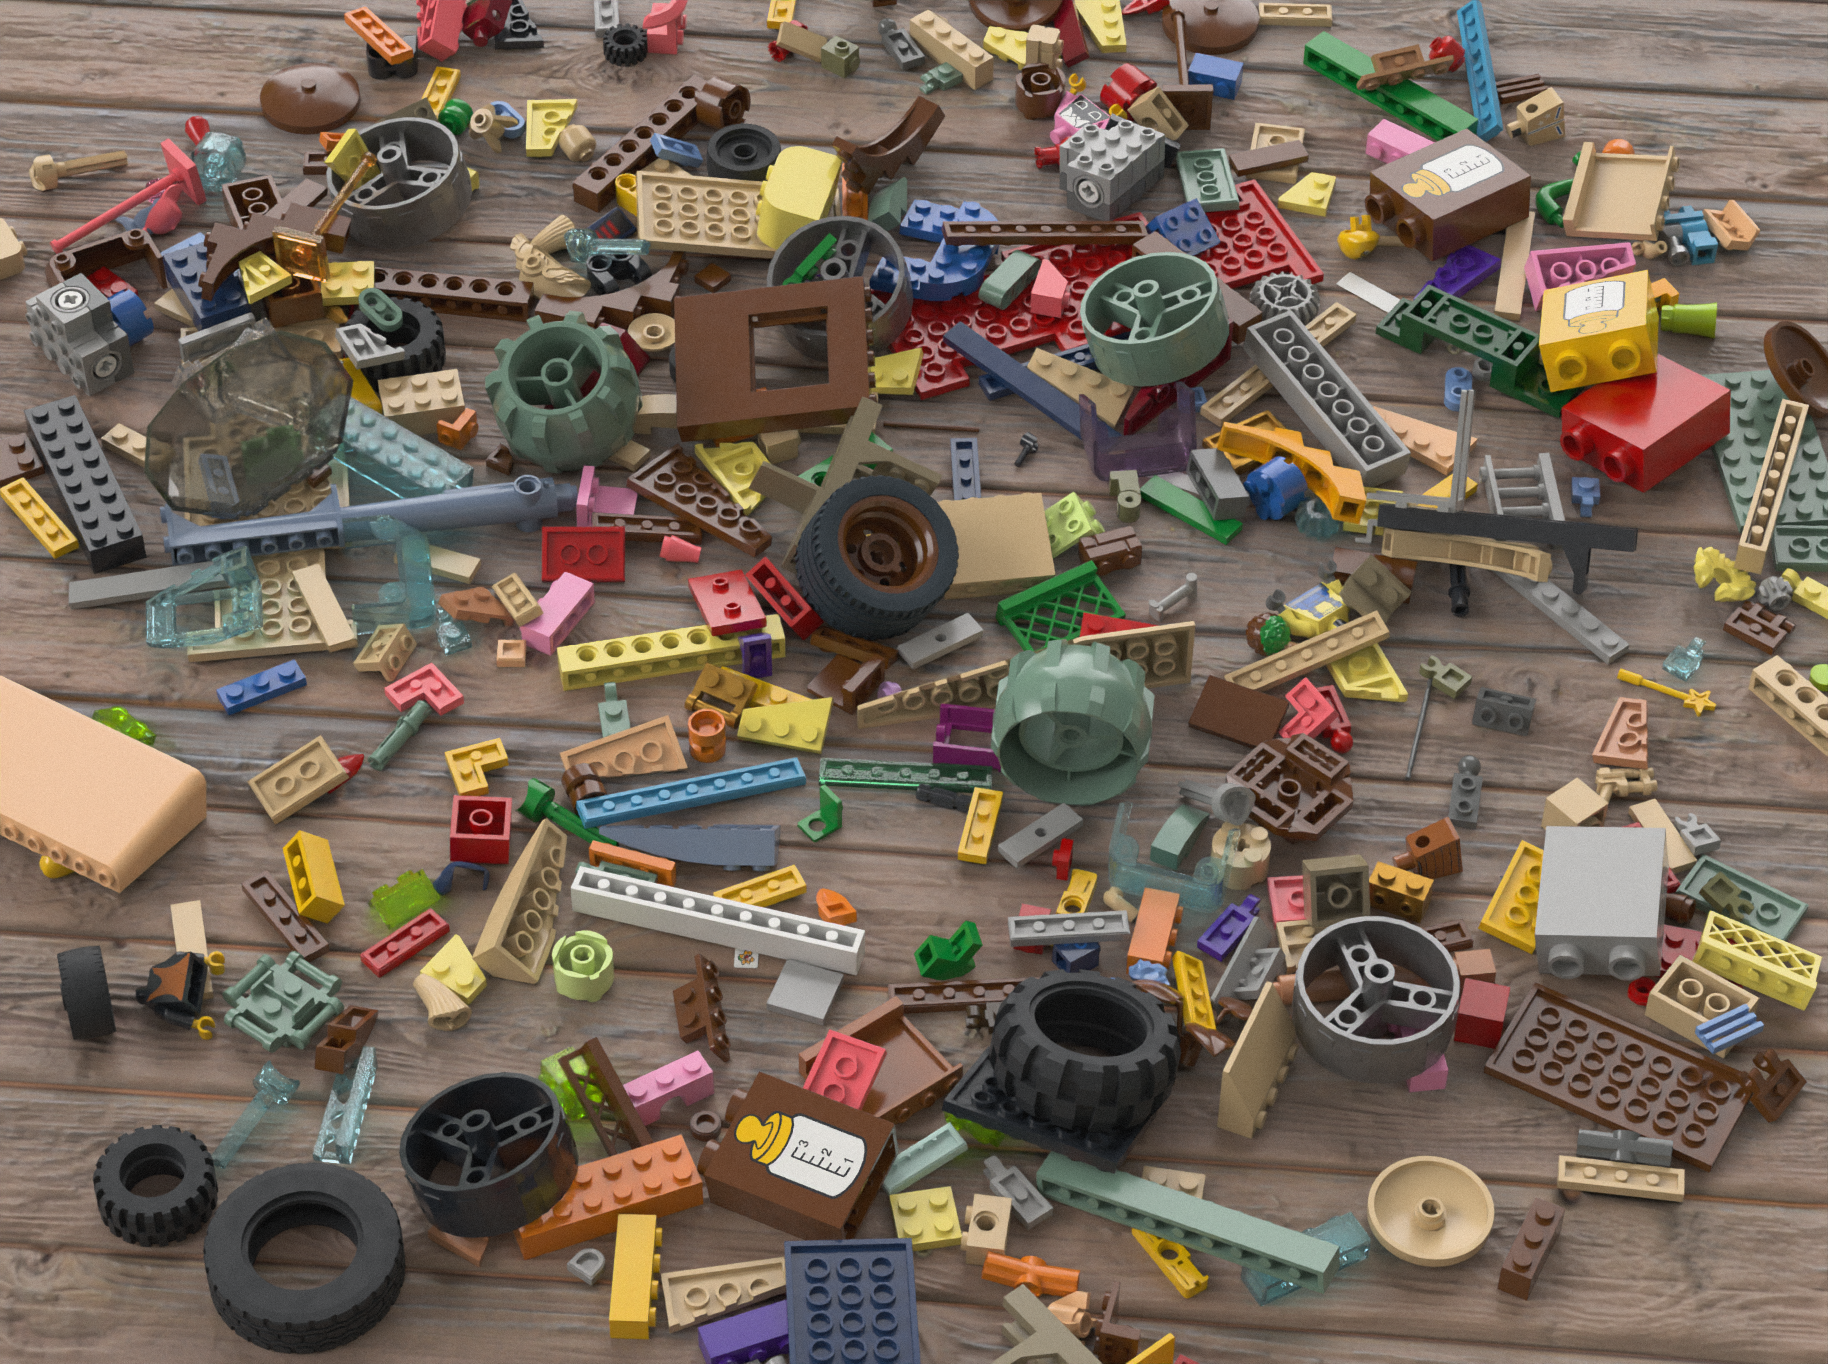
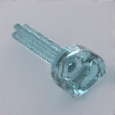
M572 228L564 235L572 263H586L587 259L594 254L647 255L649 254L648 248L651 247V243L646 242V239L599 238L594 230L588 228Z
M267 1061L263 1065L259 1073L252 1080V1084L258 1093L211 1155L216 1167L220 1166L225 1169L273 1102L278 1105H286L300 1086L299 1080H293L281 1075L273 1067L271 1061Z

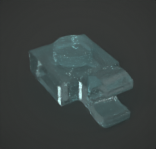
M442 607L437 608L436 610L439 615L437 620L440 628H436V637L445 656L472 648V641L463 622L454 623L452 616Z
M1696 636L1686 649L1678 645L1664 660L1662 669L1687 682L1701 666V656L1704 653V650L1701 648L1705 645L1706 641Z

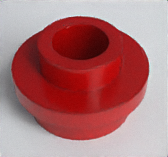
M1640 977L1634 980L1628 987L1627 994L1629 999L1635 1004L1647 1006L1649 993L1656 984L1647 977Z

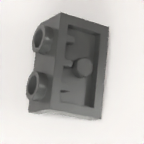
M1481 687L1476 699L1472 724L1527 736L1537 699Z

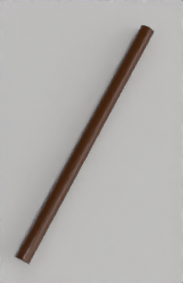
M883 422V426L979 432V427Z

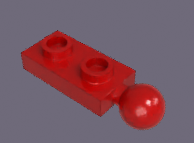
M1334 685L1318 687L1316 689L1339 714L1321 734L1323 738L1332 737L1331 747L1335 752L1345 754L1352 749L1354 742L1349 734L1351 733V723Z

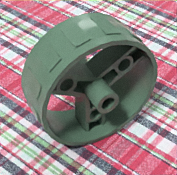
M1150 253L1119 263L1107 270L1092 283L1085 292L1081 302L1080 316L1083 322L1082 326L1096 366L1103 375L1125 385H1162L1192 375L1205 367L1219 354L1229 336L1228 312L1214 271L1206 262L1184 253ZM1114 322L1132 329L1128 340H1118L1103 334Z

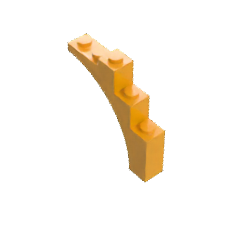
M1223 422L1217 443L1218 450L1247 457L1263 464L1275 457L1286 458L1283 460L1289 465L1294 463L1300 469L1306 480L1307 487L1324 502L1333 520L1360 524L1367 501L1360 471L1333 466L1330 451L1305 447L1301 432L1275 427L1274 431Z

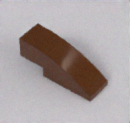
M350 1005L328 1024L327 1037L316 1046L314 1069L344 1074L354 1063L366 1044L378 1018L379 1010Z

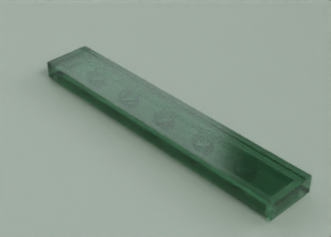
M821 757L819 786L825 784L826 786L917 791L919 784L923 783L931 785V789L938 787L957 793H973L975 787L992 789L993 766Z

